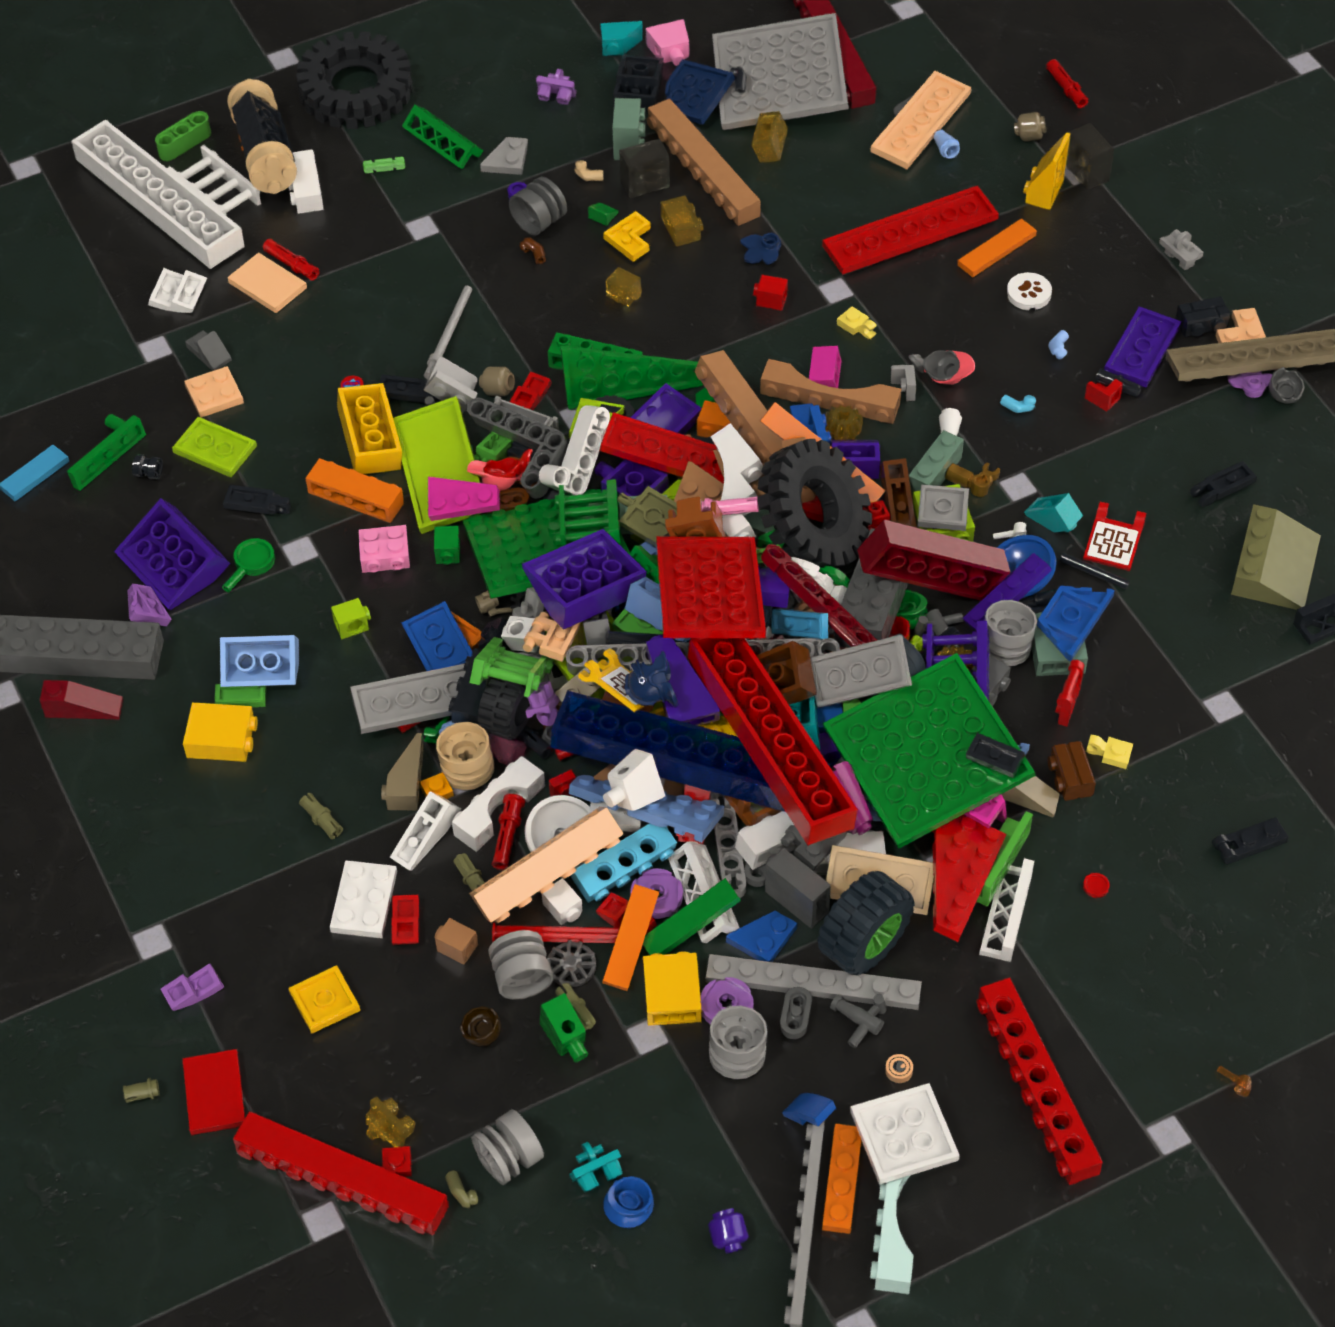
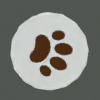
M1026 272L1018 274L1011 278L1008 283L1007 294L1009 301L1015 307L1023 310H1029L1030 308H1035V310L1041 309L1051 299L1052 287L1049 281L1036 273Z

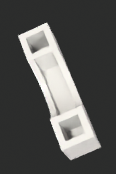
M522 756L515 762H511L506 767L505 772L498 778L493 779L483 793L476 795L464 811H460L455 815L452 821L454 836L477 852L494 836L490 816L495 808L503 803L504 795L517 794L522 796L526 802H529L545 787L544 772Z

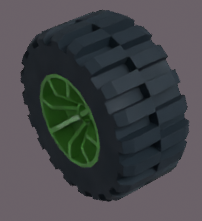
M870 871L867 875L863 874L859 877V880L849 885V888L840 895L838 901L831 907L829 914L826 915L824 924L820 927V935L817 940L820 951L848 974L861 975L868 972L870 968L878 965V962L881 959L883 960L887 953L894 948L898 939L905 932L906 926L909 925L910 917L914 912L913 907L915 906L912 894L882 871Z

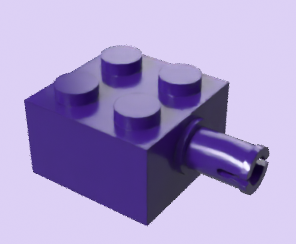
M625 459L616 468L611 467L604 461H600L595 468V474L604 478L601 481L602 490L607 489L606 480L616 479L618 497L619 495L621 496V493L627 496H639L648 486L661 494L669 488L667 474Z

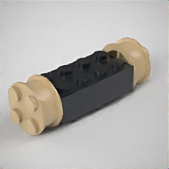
M246 79L231 89L228 95V107L238 129L237 132L244 149L246 168L252 185L262 192L276 194L285 190L294 182L297 174L295 158L281 114L277 110L272 89L260 80Z

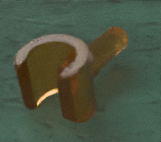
M1222 1066L1218 1067L1217 1072L1236 1083L1234 1090L1237 1094L1244 1097L1249 1095L1252 1089V1081L1248 1075L1238 1076Z

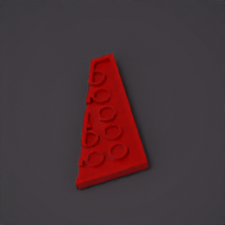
M964 814L933 830V875H935V883L933 885V893L935 894L933 931L957 942L961 937L1007 835L995 828H987Z

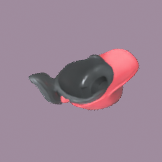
M938 350L932 352L924 359L921 358V355H909L915 370L921 373L926 372L936 383L956 384L962 378L970 375L975 369L973 358L964 352Z

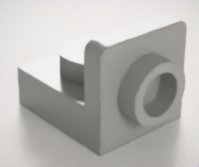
M914 365L891 366V384H901V392H905L906 401H915L916 379Z

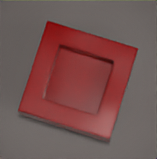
M572 770L549 780L551 797L557 795L571 796L569 794V787L576 778Z
M410 1146L382 1148L384 1169L403 1177L412 1176Z

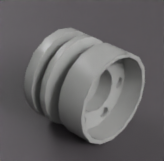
M1001 600L993 603L987 609L984 619L988 623L989 656L1007 666L1021 664L1030 655L1037 624L1036 615L1030 607L1021 602Z
M530 930L511 932L496 939L489 947L488 952L492 968L495 971L496 983L499 993L503 997L524 999L543 992L551 985L553 981L552 970L549 960L546 958L542 936L537 932Z
M741 1005L729 1006L719 1011L712 1019L710 1025V1063L721 1075L732 1079H744L756 1074L763 1067L766 1058L767 1026L765 1020L754 1009Z
M513 1109L495 1120L498 1132L487 1125L483 1128V1133L478 1131L471 1137L481 1163L502 1185L511 1180L510 1175L516 1177L520 1174L517 1161L528 1169L544 1158L542 1147L536 1135L524 1118Z

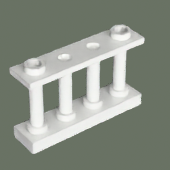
M205 145L201 147L203 159L183 172H177L172 167L167 168L224 215H227L228 211L247 199H250L257 206L261 204L260 190L256 189L249 180L223 161L215 151H211ZM207 166L213 170L212 173L196 183H190L187 180ZM220 177L227 181V183L209 194H204L200 191ZM234 188L241 192L223 205H218L214 202Z

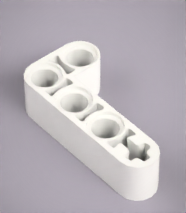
M590 405L581 408L562 466L544 465L539 472V480L542 484L559 491V485H564L565 493L581 495L586 491L610 420V414L606 408Z

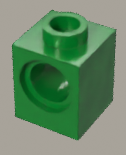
M458 526L434 527L436 564L460 563V535Z

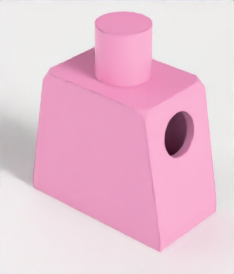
M683 19L646 28L647 46L656 58H664V63L673 62L674 65L678 66L682 59L685 60L689 56V40Z

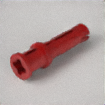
M506 794L503 797V813L499 815L498 819L501 828L492 861V866L498 870L508 868L515 831L521 825L520 813L521 809L525 806L526 800L517 794Z

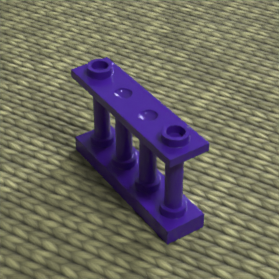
M977 621V631H973L972 634L934 636L932 624H927V634L922 635L923 649H927L926 669L952 656H934L935 646L961 644L977 646V651H972V654H960L959 656L964 664L977 666V671H973L971 675L989 701V630L987 621Z

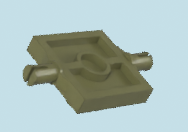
M649 486L635 499L624 493H621V496L619 495L617 501L628 507L626 513L619 520L620 526L655 547L656 536H670L665 528V519H668V510L674 509L677 515L676 502Z

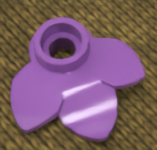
M1261 371L1258 373H1241L1235 376H1227V380L1233 387L1243 389L1246 396L1256 398L1263 395L1266 387L1269 386V381L1273 374L1262 373Z

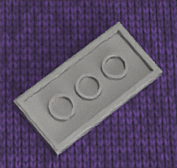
M902 635L810 658L817 693L815 695L817 708L912 686Z

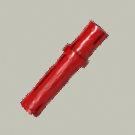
M1056 59L1049 61L1046 69L1064 89V94L1071 98L1078 108L1085 107L1089 99L1081 91L1080 85L1071 79Z
M267 239L263 244V251L290 266L293 272L300 273L311 281L318 277L319 269L308 263L303 256L295 255L272 239Z

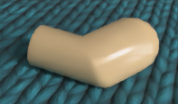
M583 160L575 163V173L583 180L603 181V170H589L586 167V161Z

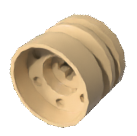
M459 722L448 726L440 733L436 741V750L440 767L450 786L460 790H472L483 786L491 779L494 772V760L489 736L484 728L471 722Z

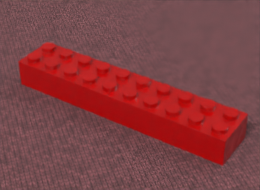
M690 638L689 662L807 846L854 829L858 812L857 807L746 639Z

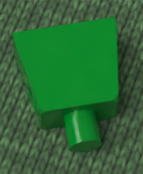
M563 993L542 1004L539 1023L559 1055L562 1056L569 1053L574 1062H579L587 1057L588 1052L583 1045L586 1031L567 995Z

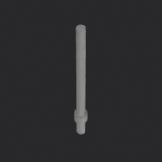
M464 286L434 353L430 355L427 361L428 367L424 373V377L427 380L436 360L442 357L471 295L472 288L470 286Z

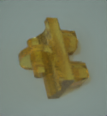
M378 1097L371 1099V1108L366 1114V1123L369 1126L366 1135L371 1140H375L378 1137L383 1141L387 1140L393 1147H404L406 1138L414 1131L415 1122L409 1116L401 1119L396 1117L399 1108L392 1098L382 1102Z

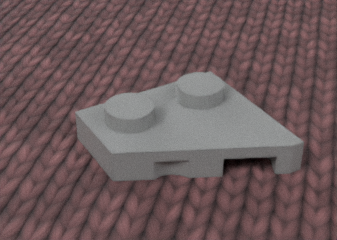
M506 137L481 163V172L522 175L528 139Z

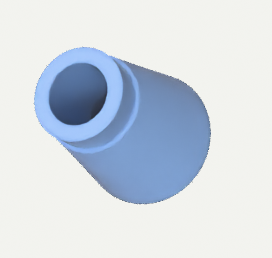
M938 130L934 134V140L941 155L949 159L956 157L960 151L959 142L943 130Z

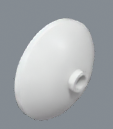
M566 795L548 797L539 802L530 812L525 824V839L530 852L588 815L590 807L583 801ZM581 862L580 864H578L577 866H575V868H578L579 866H581V865L584 864V863Z

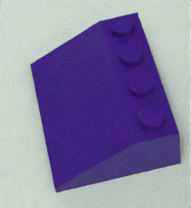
M162 498L159 499L114 551L146 586H150L158 599L169 610H172L213 583L230 564L175 506Z
M604 529L522 564V569L548 614L563 630L626 602L630 584L646 577L647 573Z

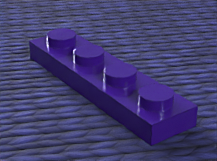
M1035 553L1031 554L966 614L963 620L974 631H977V621H984L986 611L993 603L1001 600L1018 602L1052 571L1050 566Z

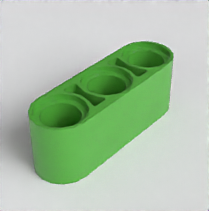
M196 111L159 133L155 138L159 158L164 161H171L207 139L211 135L208 115L203 111Z

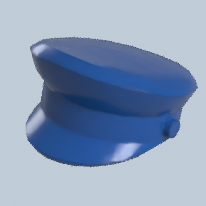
M632 1176L616 1180L605 1195L603 1203L604 1212L611 1222L623 1228L636 1227L644 1223L654 1207L651 1188L642 1179Z

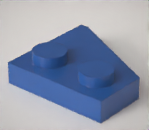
M773 911L726 936V943L756 960L773 962L797 929V922L777 911Z

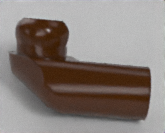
M529 237L524 238V241L520 242L521 250H524V252L531 250L537 264L546 262L544 249L541 244Z

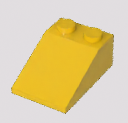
M1065 133L1042 157L1038 166L1033 167L1030 177L1031 181H1026L1023 191L1026 194L1025 203L1048 210L1051 209L1064 182L1070 133Z

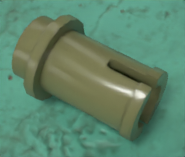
M147 1078L146 1082L123 1086L126 1103L145 1098L153 1100L155 1096L160 1095L157 1079L151 1080V1078Z

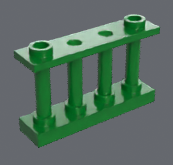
M616 479L606 480L607 489L602 490L603 492L565 496L564 485H559V495H555L556 509H559L560 532L555 533L557 547L567 545V543L574 542L599 531L567 534L568 530L604 527V530L621 546ZM603 502V505L567 508L569 505ZM604 514V517L567 521V518Z

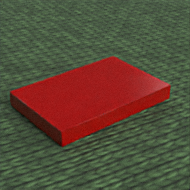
M237 1049L183 1058L191 1135L240 1127L245 1119Z

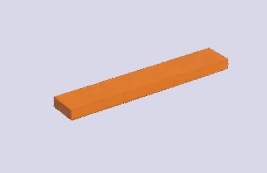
M776 402L771 405L760 420L761 423L783 440L801 437L816 439V442L822 440ZM856 467L851 477L854 478L861 475L865 484L864 487L858 490L859 494H868L870 503L877 502L885 490Z

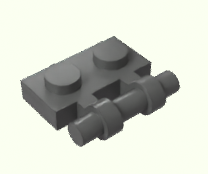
M790 825L785 831V835L781 838V843L788 847L794 842L798 847L793 855L814 871L830 854L831 846H837L846 837L847 832L807 846L795 825Z

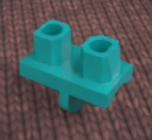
M588 1142L582 1144L583 1153L575 1157L579 1164L586 1160L589 1163L572 1170V1173L569 1174L572 1181L577 1180L579 1186L586 1193L599 1186L593 1172L602 1168L607 1181L622 1175L621 1166L618 1161L621 1155L618 1149L600 1158H596V1155L604 1152L601 1144L592 1148Z

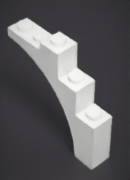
M730 423L711 436L721 455L724 466V486L721 500L755 497L757 495L749 484L763 475L761 472L763 465L758 456ZM751 512L722 515L723 531L726 537H756L750 523L744 517Z

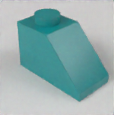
M642 21L601 23L603 56L624 55L642 41Z
M1069 493L1037 498L1024 512L1027 517L1052 532H1069L1077 526V522L1083 517Z

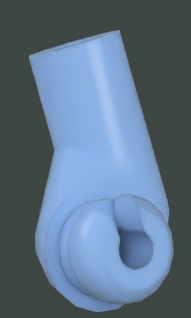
M1061 330L1048 345L1052 355L1055 354L1057 359H1062L1067 355V350L1064 349L1063 343L1069 338V335L1064 330Z

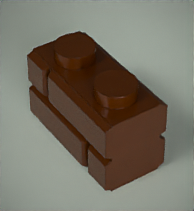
M1076 741L1068 744L1054 745L1051 750V756H1048L1047 761L1049 770L1055 771L1056 774L1054 782L1057 792H1062L1065 801L1094 795L1096 782L1082 742Z

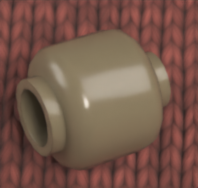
M1038 112L1021 114L1018 117V122L1014 123L1015 135H1020L1023 142L1040 140L1043 137V133H1046L1044 116H1041Z
M490 366L480 375L479 385L488 396H506L513 390L515 378L513 373L506 367Z

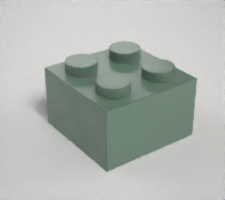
M615 98L613 117L614 160H639L640 152H644V139H641V137H645V124L641 123V121H645V108H641V99Z

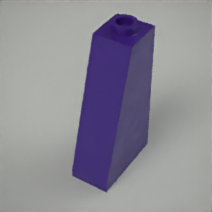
M663 635L652 637L650 641H646V652L650 665H653L655 658L662 651H664L669 662L671 678L668 682L672 685L679 706L674 708L668 701L662 702L670 732L673 733L720 720L718 705L673 638H663Z

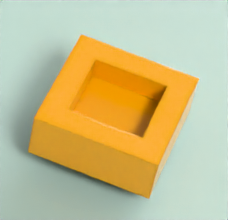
M443 772L420 781V788L425 797H427L430 791L446 799L454 797L453 790Z

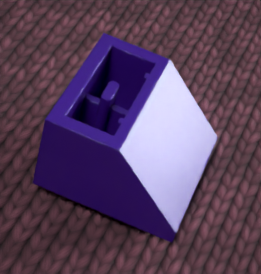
M831 440L830 446L841 450L844 453L843 457L850 459L855 467L870 479H879L880 449L878 440Z

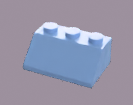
M295 635L220 638L221 687L296 685L299 666V639Z

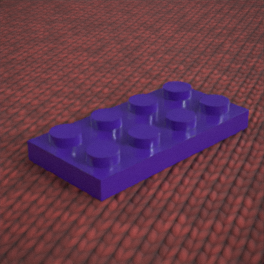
M1138 307L1107 361L1104 370L1116 375L1121 374L1124 379L1147 388L1166 354V350H1168L1180 329L1181 321Z

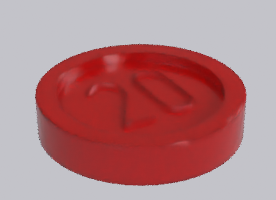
M1091 873L1085 877L1083 889L1089 896L1100 898L1109 891V880L1103 874Z

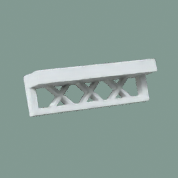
M687 841L668 858L676 879H679L682 883L683 897L687 905L720 882L707 847L704 844ZM686 854L687 862L685 869H682L678 859ZM690 874H693L696 878L693 890H690L688 887ZM732 908L713 920L715 926L707 932L704 927L698 931L701 942L707 944L721 932L730 934L739 929L740 927Z
M1024 859L1022 868L1010 866L1007 873L1020 876L1019 881L1009 886L1006 880L1003 879L995 893L979 955L1011 962L1033 873V860ZM1009 894L1014 900L1013 904L1004 908L999 898ZM1003 915L1008 921V925L999 930L993 921ZM998 937L1003 944L1002 951L987 948L988 942Z

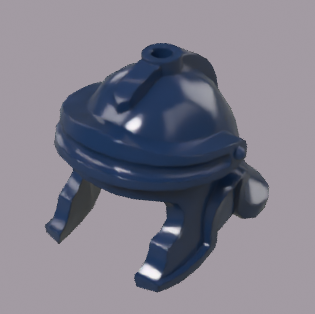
M664 651L655 658L651 666H647L644 661L640 663L638 659L635 663L629 665L631 672L625 677L624 687L626 695H629L632 701L642 706H653L661 701L663 703L668 701L674 708L679 706L672 685L668 682L671 678V672Z

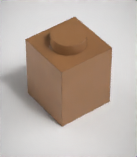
M451 918L448 919L444 926L441 925L435 934L437 951L463 965L478 946L477 932Z

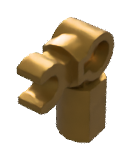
M952 463L946 472L945 479L955 484H960L964 488H971V493L974 496L984 497L987 495L992 482L999 478L1000 468L991 472L988 470L989 463H985L982 472L974 476L973 472Z

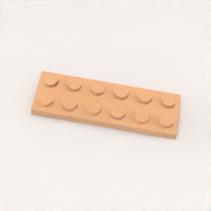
M934 71L871 145L870 152L908 169L934 138V134L941 130L970 95L971 87Z

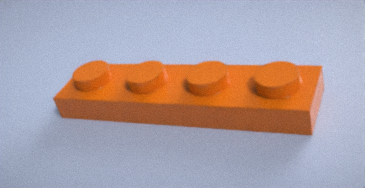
M835 1124L822 1226L824 1231L847 1234L851 1232L861 1137L856 1126Z

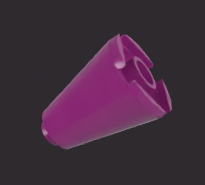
M844 761L833 766L836 769L833 772L858 809L854 829L849 830L851 834L858 833L860 836L872 828L871 822L873 817L852 766L848 761Z

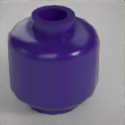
M734 1209L714 1213L712 1215L713 1219L708 1223L714 1247L725 1249L726 1253L741 1250V1244L749 1237L743 1215L735 1212Z

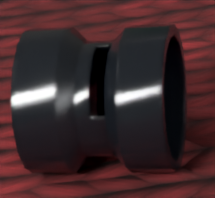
M136 454L132 464L133 476L140 478L148 476L151 480H158L163 468L162 458L156 456L147 458L144 454Z

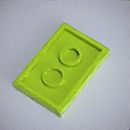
M197 417L175 443L172 450L173 453L232 478L257 447V444L253 439Z

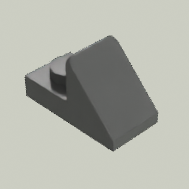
M203 330L185 341L186 347L212 371L218 370L232 361L231 356L215 331L207 334Z

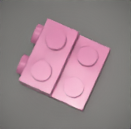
M406 525L359 530L362 573L410 568Z

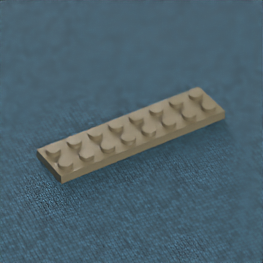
M1335 329L1166 350V359L1178 381H1191L1201 378L1211 379L1225 375L1235 376L1249 372L1258 373L1265 370H1278L1282 367L1300 368L1306 365H1323L1335 362Z

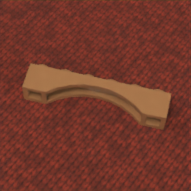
M768 359L761 377L760 394L803 404L813 403V406L819 405L820 408L893 424L901 401L900 388L882 384L859 389L828 387L806 378L789 363Z

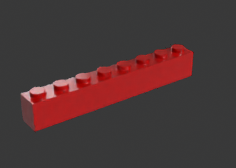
M250 1111L233 1138L236 1151L241 1157L248 1160L254 1158L261 1161L265 1167L271 1170H276V1168L282 1170L294 1180L299 1181L303 1179L310 1182L317 1190L325 1191L326 1189L331 1191L343 1201L349 1202L352 1200L359 1203L366 1211L380 1212L394 1223L401 1221L408 1224L411 1229L420 1234L426 1232L434 1235L449 1208L446 1194Z

